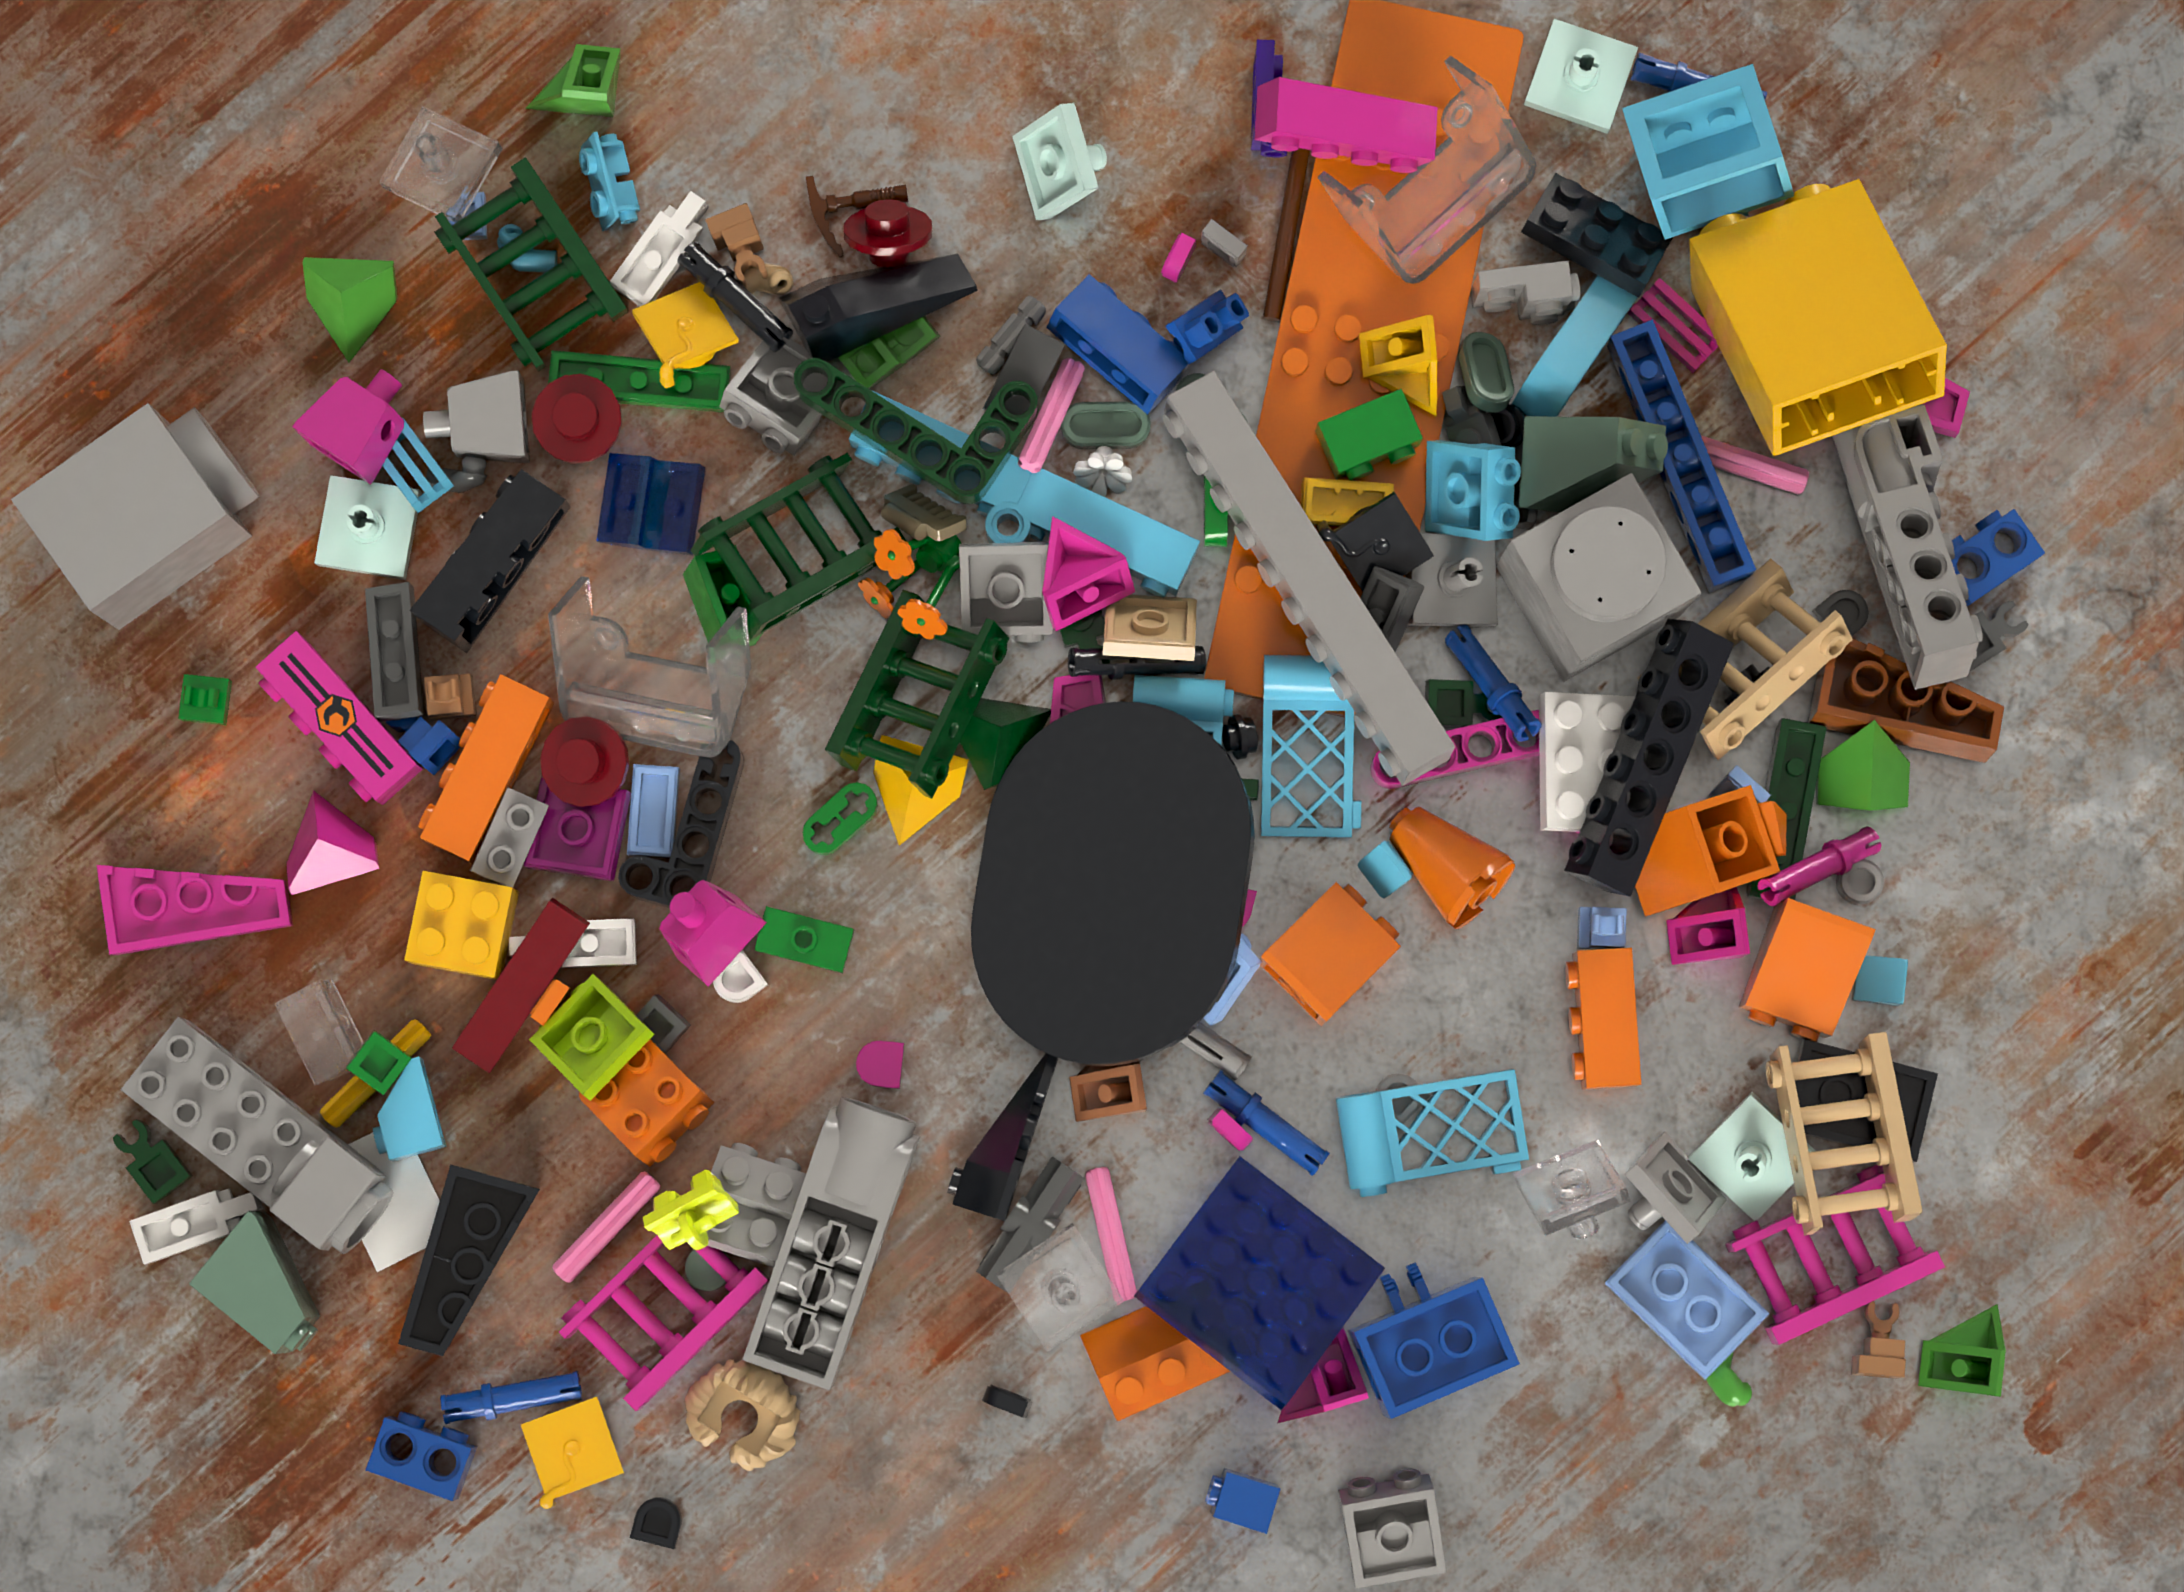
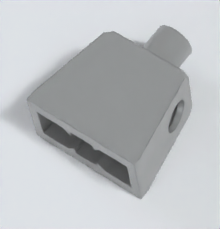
M518 370L451 386L447 389L448 410L423 412L426 439L451 437L452 451L459 458L472 456L489 461L530 463L524 379Z

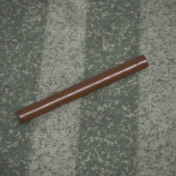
M1299 148L1291 152L1263 319L1279 322L1281 320L1310 150Z

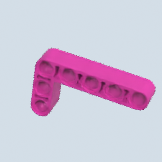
M1539 710L1531 711L1539 719ZM1503 718L1446 731L1455 745L1447 764L1441 768H1434L1404 786L1401 785L1398 778H1390L1382 773L1378 758L1380 750L1372 760L1370 771L1373 780L1380 787L1386 789L1401 788L1539 756V732L1536 734V741L1533 746L1522 747L1514 741L1512 731ZM1474 735L1485 736L1492 745L1491 754L1487 757L1474 756L1468 747L1469 738Z

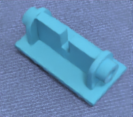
M593 132L581 146L579 163L583 174L588 175L592 189L590 194L592 213L596 218H599L602 231H607L618 218H620L621 224H630L638 221L637 213L640 211V206L633 180L616 181L615 176L628 175L630 173L623 141L618 140L616 134H607L599 138L598 132Z

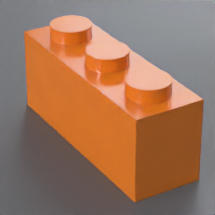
M1632 948L1580 950L1572 954L1573 961L1566 962L1565 966L1567 988L1575 989L1576 1007H1569L1570 1034H1578L1579 1052L1572 1053L1573 1079L1581 1080L1582 1090L1642 1085Z

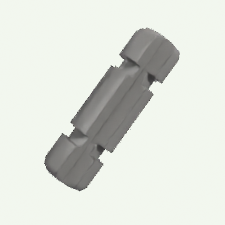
M1027 296L1018 306L1019 312L1017 315L1013 313L990 340L992 345L990 347L985 346L977 356V364L985 372L995 375L1005 364L1004 358L1009 356L1022 327L1025 324L1030 327L1032 324L1037 325L1045 315V306L1036 298Z

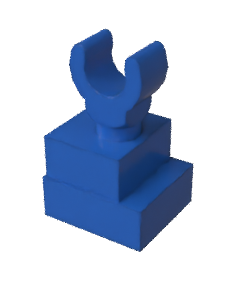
M416 716L401 720L385 721L395 731L405 732L397 742L432 775H435L460 748V738L440 720L433 727L421 716L419 718Z

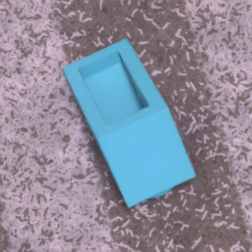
M419 1056L412 1058L404 1068L377 1115L380 1126L373 1128L379 1154L387 1153L389 1160L393 1162L447 1147L424 1061Z

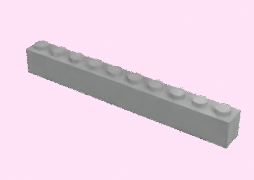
M1215 371L1168 395L1164 409L1165 414H1163V421L1167 430L1175 439L1181 438L1188 449L1186 456L1194 472L1199 476L1202 474L1206 476L1212 486L1210 494L1216 507L1222 513L1227 511L1234 521V532L1239 543L1245 550L1251 548L1260 562L1257 564L1262 579L1269 587L1275 586L1283 598L1281 605L1285 615L1293 625L1299 623L1308 637L1305 639L1311 656L1318 663L1323 661L1332 676L1329 679L1334 692L1342 701L1347 699L1356 713L1354 721L1359 731L1366 739L1371 737L1380 750L1378 753L1379 761L1390 777L1396 775L1401 785L1404 786L1448 761L1455 748L1454 743Z

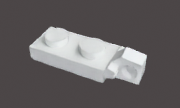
M690 191L678 209L669 205L664 212L660 210L610 280L612 287L639 307L655 301L680 267V264L677 262L679 255L683 253L687 257L688 253L684 249L692 242L699 240L698 237L703 231V227L697 223L708 208L706 201Z
M635 919L587 920L590 922V925L561 968L637 965ZM526 936L509 937V956L511 955L512 957Z
M231 1189L223 1191L214 1190L129 1222L143 1264L146 1265L228 1236L241 1220L240 1217H243L248 1211H260L263 1209L261 1200L251 1192L233 1198Z

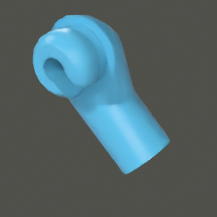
M514 224L503 226L498 233V249L523 233L522 229ZM532 248L511 262L510 265L515 270L523 272H547L557 265V251L535 250Z

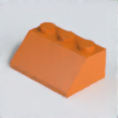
M1206 1280L1080 1335L1117 1421L1244 1366Z

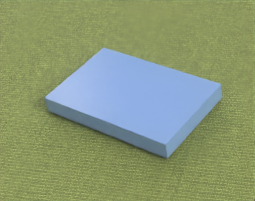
M1666 1220L1605 1282V1285L1704 1380L1769 1316V1312L1693 1240L1687 1244Z

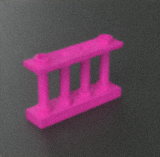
M1875 1164L1856 1173L1859 1182L1829 1196L1882 1189V1185L1886 1182L1883 1166ZM1885 1207L1877 1208L1899 1253L1896 1257L1899 1265L1883 1272L1880 1265H1874L1850 1213L1831 1214L1830 1216L1858 1273L1855 1276L1858 1284L1841 1291L1839 1285H1833L1810 1235L1804 1236L1802 1223H1796L1793 1212L1760 1227L1757 1220L1732 1231L1735 1239L1725 1244L1728 1252H1737L1745 1248L1775 1310V1313L1772 1315L1775 1323L1764 1327L1771 1343L1775 1345L1787 1342L1945 1268L1938 1251L1924 1252L1921 1246L1916 1247L1905 1222L1894 1223L1892 1211H1887ZM1784 1229H1787L1817 1293L1813 1296L1816 1303L1803 1310H1800L1797 1304L1792 1305L1762 1242L1763 1239Z
M656 1235L587 1304L580 1299L563 1315L561 1319L566 1325L559 1333L566 1339L579 1330L628 1380L625 1385L631 1391L623 1399L635 1411H639L769 1283L770 1278L759 1267H755L749 1273L744 1267L740 1270L719 1249L706 1246L701 1250H695L727 1282L724 1287L730 1292L718 1305L712 1300L706 1302L658 1253L664 1244ZM643 1265L694 1315L691 1320L696 1326L684 1338L679 1333L674 1335L625 1285ZM611 1297L661 1347L658 1352L664 1358L652 1370L646 1365L641 1368L592 1318Z

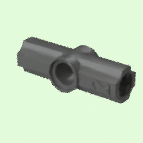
M1051 1157L1026 1197L1024 1195L1021 1196L1000 1228L1002 1233L994 1245L991 1246L976 1272L1009 1293L1034 1254L1040 1253L1060 1223L1059 1216L1067 1204L1069 1205L1085 1178L1054 1157Z

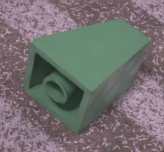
M1525 416L1519 508L1560 513L1630 473L1640 483L1663 472L1664 458L1668 450V442L1665 436L1666 426L1622 417Z
M248 1211L189 1284L274 1354L290 1353L296 1349L302 1351L318 1331L313 1325L320 1317L319 1312L273 1218L266 1212Z

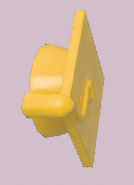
M701 282L632 310L633 316L663 364L660 368L659 376L661 385L664 388L675 385L674 369H692L702 366L711 360L717 351L738 343L737 335L714 298H710L703 291L704 285Z
M598 1397L521 1424L544 1491V1495L539 1499L540 1506L544 1509H550L555 1506V1499L624 1473Z

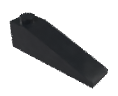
M952 254L908 262L897 267H881L821 278L780 297L779 300L810 358H819L829 362L978 291L959 254Z

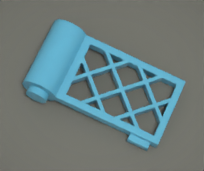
M1264 655L1261 836L1352 837V828H1361L1362 801L1353 800L1354 710L1347 699L1342 701L1334 692L1329 679L1332 675L1323 661L1318 663L1311 655ZM1272 710H1292L1304 724L1284 741L1272 728ZM1300 710L1316 712L1308 719ZM1325 711H1345L1344 730L1331 742L1313 725ZM1307 728H1310L1326 747L1307 764L1290 745ZM1272 736L1281 745L1273 754ZM1343 738L1344 755L1335 747ZM1286 750L1303 769L1283 786L1271 773V764ZM1332 751L1344 763V773L1329 787L1312 768ZM1309 773L1325 792L1306 809L1289 790ZM1271 781L1280 790L1272 799ZM1342 784L1343 800L1334 792ZM1284 795L1302 812L1290 826H1270L1271 807ZM1331 796L1343 808L1342 827L1322 826L1311 813ZM1308 818L1314 826L1299 825Z
M1135 675L1133 702L1156 705L1182 715L1204 729L1208 734H1213V738L1222 746L1224 716H1233L1234 690L1225 689L1226 680Z
M1515 1069L1336 1098L1350 1189H1359L1360 1197L1387 1193L1386 1185L1394 1182L1492 1166L1493 1174L1521 1170L1520 1161L1529 1160ZM1505 1080L1508 1099L1499 1112L1496 1113L1481 1102L1478 1097L1488 1083ZM1478 1085L1472 1094L1462 1088ZM1455 1089L1468 1099L1454 1120H1451L1433 1106L1444 1090ZM1434 1092L1428 1101L1419 1096V1094ZM1410 1096L1423 1106L1409 1128L1395 1119L1392 1099ZM1473 1104L1494 1118L1479 1139L1459 1125ZM1508 1110H1510L1511 1123L1503 1118ZM1429 1111L1449 1125L1435 1147L1414 1133ZM1499 1123L1513 1132L1516 1152L1498 1154L1485 1144ZM1396 1127L1405 1133L1400 1141H1398ZM1455 1130L1475 1144L1465 1160L1454 1162L1440 1152ZM1413 1138L1428 1149L1430 1154L1420 1168L1403 1170L1400 1152L1409 1139ZM1481 1149L1490 1155L1475 1158ZM1436 1157L1445 1162V1164L1430 1166Z

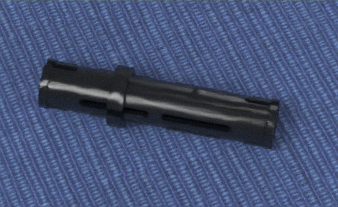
M697 241L692 242L684 249L689 254L687 257L683 253L679 255L677 262L704 285L703 291L710 298L717 297L758 335L773 352H777L786 344L782 339L783 337L790 340L793 330L787 327L735 279V272L729 266H721Z
M1195 646L1194 661L1174 660V662L1145 663V659L1155 658L1103 655V648H1070L1068 652V671L1071 677H1077L1078 675H1108L1111 680H1120L1123 675L1203 674L1206 667V654L1203 646ZM1119 659H1128V660H1129V663H1115V664H1100V663H1099V660H1119Z

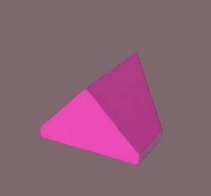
M1052 516L1042 594L1052 627L1055 631H1058L1135 593V588L1126 557L1121 552Z
M313 790L286 863L288 889L291 895L379 869L377 845L374 837Z
M1737 887L1692 901L1673 919L1666 920L1672 965L1735 959L1750 954L1745 907Z
M1344 1328L1300 1341L1302 1348L1278 1423L1323 1413L1369 1398Z

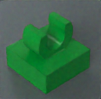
M184 674L178 719L181 721L227 726L232 681L227 678Z
M373 1030L346 1065V1069L384 1096L412 1058L383 1035Z

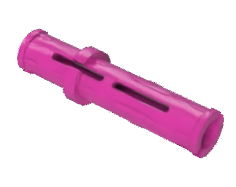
M1866 826L1842 840L1832 839L1824 843L1822 850L1781 870L1779 873L1761 879L1758 882V890H1763L1767 887L1771 888L1761 893V898L1768 905L1775 906L1792 895L1834 874H1846L1852 869L1853 864L1880 852L1881 842L1869 845L1870 842L1879 839L1878 834L1874 829Z

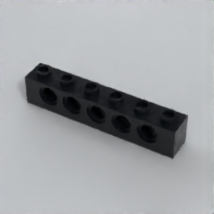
M1667 619L1665 626L1659 631L1655 641L1656 648L1647 669L1640 676L1638 692L1631 709L1622 720L1621 733L1615 748L1604 764V774L1599 787L1587 805L1583 826L1569 849V860L1564 871L1606 892L1631 897L1734 646L1733 642L1693 621ZM1680 665H1681V666H1682V672H1681V676H1680V678H1679V667H1680ZM1663 707H1664V709H1665V714H1664V717H1663V719H1662V718H1661V712H1662V709H1663ZM1647 749V752H1648V754H1647V759H1646V761L1644 762V753H1645V750ZM1630 791V800L1627 804V794ZM1613 833V841L1611 846H1609V839Z

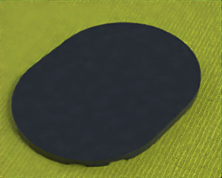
M1109 702L1079 709L1055 720L1030 739L1013 758L996 788L986 824L972 912L971 947L974 965L986 997L1005 1024L1033 1047L1068 1062L1091 1066L1124 1065L1144 1060V1058L1154 1055L1169 1046H1174L1194 1031L1214 1003L1219 1001L1232 975L1240 944L1254 851L1255 833L1252 805L1237 770L1238 768L1229 754L1204 729L1186 717L1156 705L1140 702Z

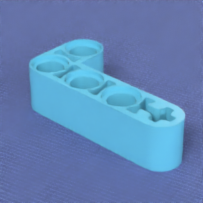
M1598 275L1543 353L1511 404L1519 407L1526 416L1558 417L1574 390L1638 297Z

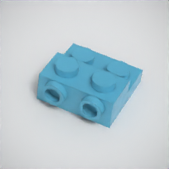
M1444 440L1427 441L1425 531L1483 541L1513 538V529L1518 525L1520 518L1519 510L1514 505V484L1519 480L1521 474L1520 464L1515 459V447L1487 443L1465 444Z

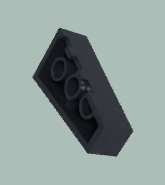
M522 469L515 477L509 475L504 480L496 493V498H498L487 513L483 512L477 518L470 530L469 536L454 551L443 569L410 609L423 624L465 653H468L571 507L566 499Z
M450 1164L398 1344L444 1356L540 1189Z

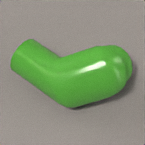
M1732 1353L1706 1380L1721 1402L1731 1407L1737 1405L1744 1406L1752 1397V1389L1747 1382H1742L1731 1369Z

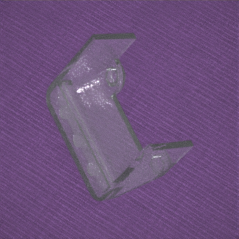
M1452 56L1448 57L1444 62L1461 91L1449 101L1442 113L1441 125L1448 138L1435 149L1434 161L1418 166L1416 172L1409 173L1385 196L1372 184H1361L1350 191L1325 171L1318 176V179L1344 220L1396 275L1411 284L1423 281L1526 188L1536 172V160L1493 85Z
M581 576L548 613L559 709L563 719L566 721L570 718L591 716L607 721L620 732L623 740L702 757H715L719 755L731 740L751 672L746 608L737 607L706 645L707 667L629 652L628 637L624 629L609 618L594 616L589 577Z

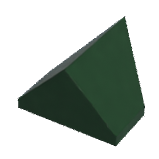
M985 698L980 699L960 743L984 790L998 786L1013 758L1030 739L1044 728L1051 715V709Z

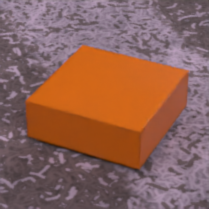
M558 979L553 980L530 1012V1017L544 1026L558 1009L571 988Z

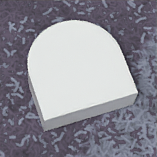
M743 949L713 982L716 992L723 999L733 1003L747 1001L768 986Z

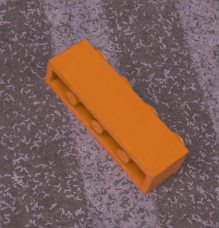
M501 674L496 683L490 681L487 684L479 701V706L483 707V710L476 724L469 722L459 741V746L464 749L456 765L450 762L444 770L439 782V787L443 791L436 805L430 803L420 819L418 827L423 830L420 836L422 840L471 864L474 863L506 788L513 789L554 705L550 697Z

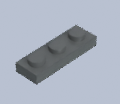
M409 582L366 588L365 597L374 717L379 722L422 716L424 711L416 616L410 611L415 604L414 587Z

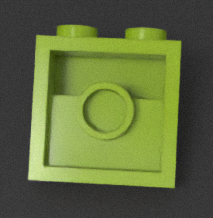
M592 974L584 983L574 989L571 997L548 1019L544 1026L540 1025L539 1030L529 1040L583 1096L591 1101L655 1034L607 985Z

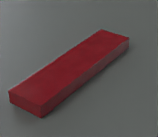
M552 897L452 1049L490 1074L590 925V922Z

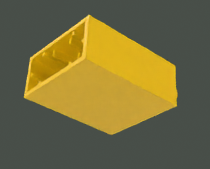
M1860 179L1834 188H1830L1825 184L1805 186L1794 192V197L1788 198L1783 206L1749 218L1738 213L1720 216L1708 223L1698 236L1689 238L1691 292L1773 457L1944 396L1947 344Z

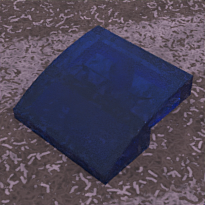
M609 453L596 541L628 548L693 555L691 548L695 543L706 467L697 463L661 461L651 456Z

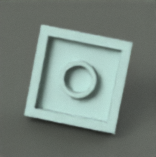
M1554 18L1524 105L1608 134L1638 47Z
M1075 103L1058 105L1012 136L1036 220L1053 218L1099 188L1094 172L1100 171V169L1106 166V151L1101 144L1086 145Z
M330 475L314 563L321 567L406 580L418 513L398 486L372 482L370 485L363 480ZM411 488L417 497L421 496L422 492L419 489Z
M1753 1092L1725 1118L1688 1158L1691 1163L1754 1221L1758 1220L1794 1183L1782 1119ZM1807 1143L1808 1151L1815 1152L1816 1150Z

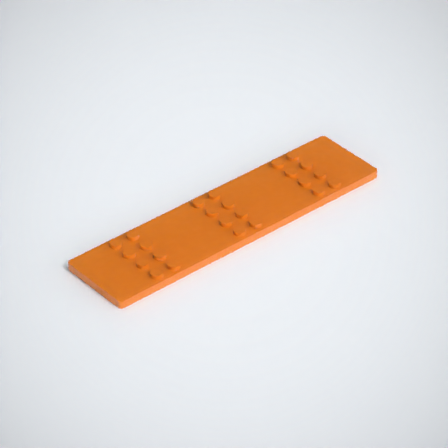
M1382 0L1349 1L1331 87L1438 107L1435 160L1418 166L1416 172L1398 173L1391 171L1389 164L1378 163L1372 166H1360L1352 164L1351 157L1340 155L1331 159H1315L1256 437L1300 505L1302 478L1335 479L1315 432L1318 422L1392 393V391L1373 380L1363 378L1359 333L1424 315H1433L1437 351V417L1407 400L1423 437L1420 445L1414 448L1416 455L1391 465L1389 459L1372 465L1374 468L1373 473L1355 480L1394 484V492L1420 532L1426 503L1427 441L1439 440L1446 410L1442 392L1449 390L1451 386L1524 39L1523 33L1518 29ZM1345 476V477H1342V478H1340V479H1338V480H1349V479H1348L1347 476ZM1329 526V527H1330L1332 530H1335V529L1338 528L1339 526ZM1235 535L1204 679L1226 680L1225 689H1233L1234 694L1263 700L1264 655L1311 654L1305 642V639L1308 637L1299 623L1293 625L1285 615L1281 605L1283 598L1275 586L1269 587L1262 579L1257 564L1260 563L1251 548L1245 550ZM1324 541L1358 596L1361 597L1362 590L1333 544ZM1345 711L1324 712L1326 714L1345 718Z

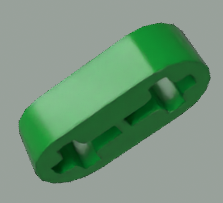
M1204 476V547H1227L1228 512L1222 513L1216 507L1210 494L1212 486L1206 476Z
M856 782L850 783L838 791L804 824L802 833L807 847L819 855H829L840 849L875 816L878 802L873 790L866 784ZM853 793L859 797L865 793L869 797L865 801L868 809L867 812L861 815L860 812L854 811L844 820L840 814L850 805L847 796ZM835 819L840 822L831 832L834 841L830 845L823 841L817 845L812 842L816 836L813 830L816 824L820 823L821 826L826 827Z

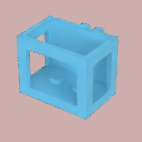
M1753 64L1622 108L1650 200L1665 240L1705 227L1720 216L1738 213L1746 217L1749 216V211L1794 197L1783 154Z

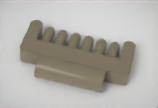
M914 484L884 496L885 506L881 511L882 518L916 540L920 541L929 536L939 542L967 530L966 516L952 514L950 510H945L944 506H938V503L931 501L930 497H924V494L921 492L917 493V486Z

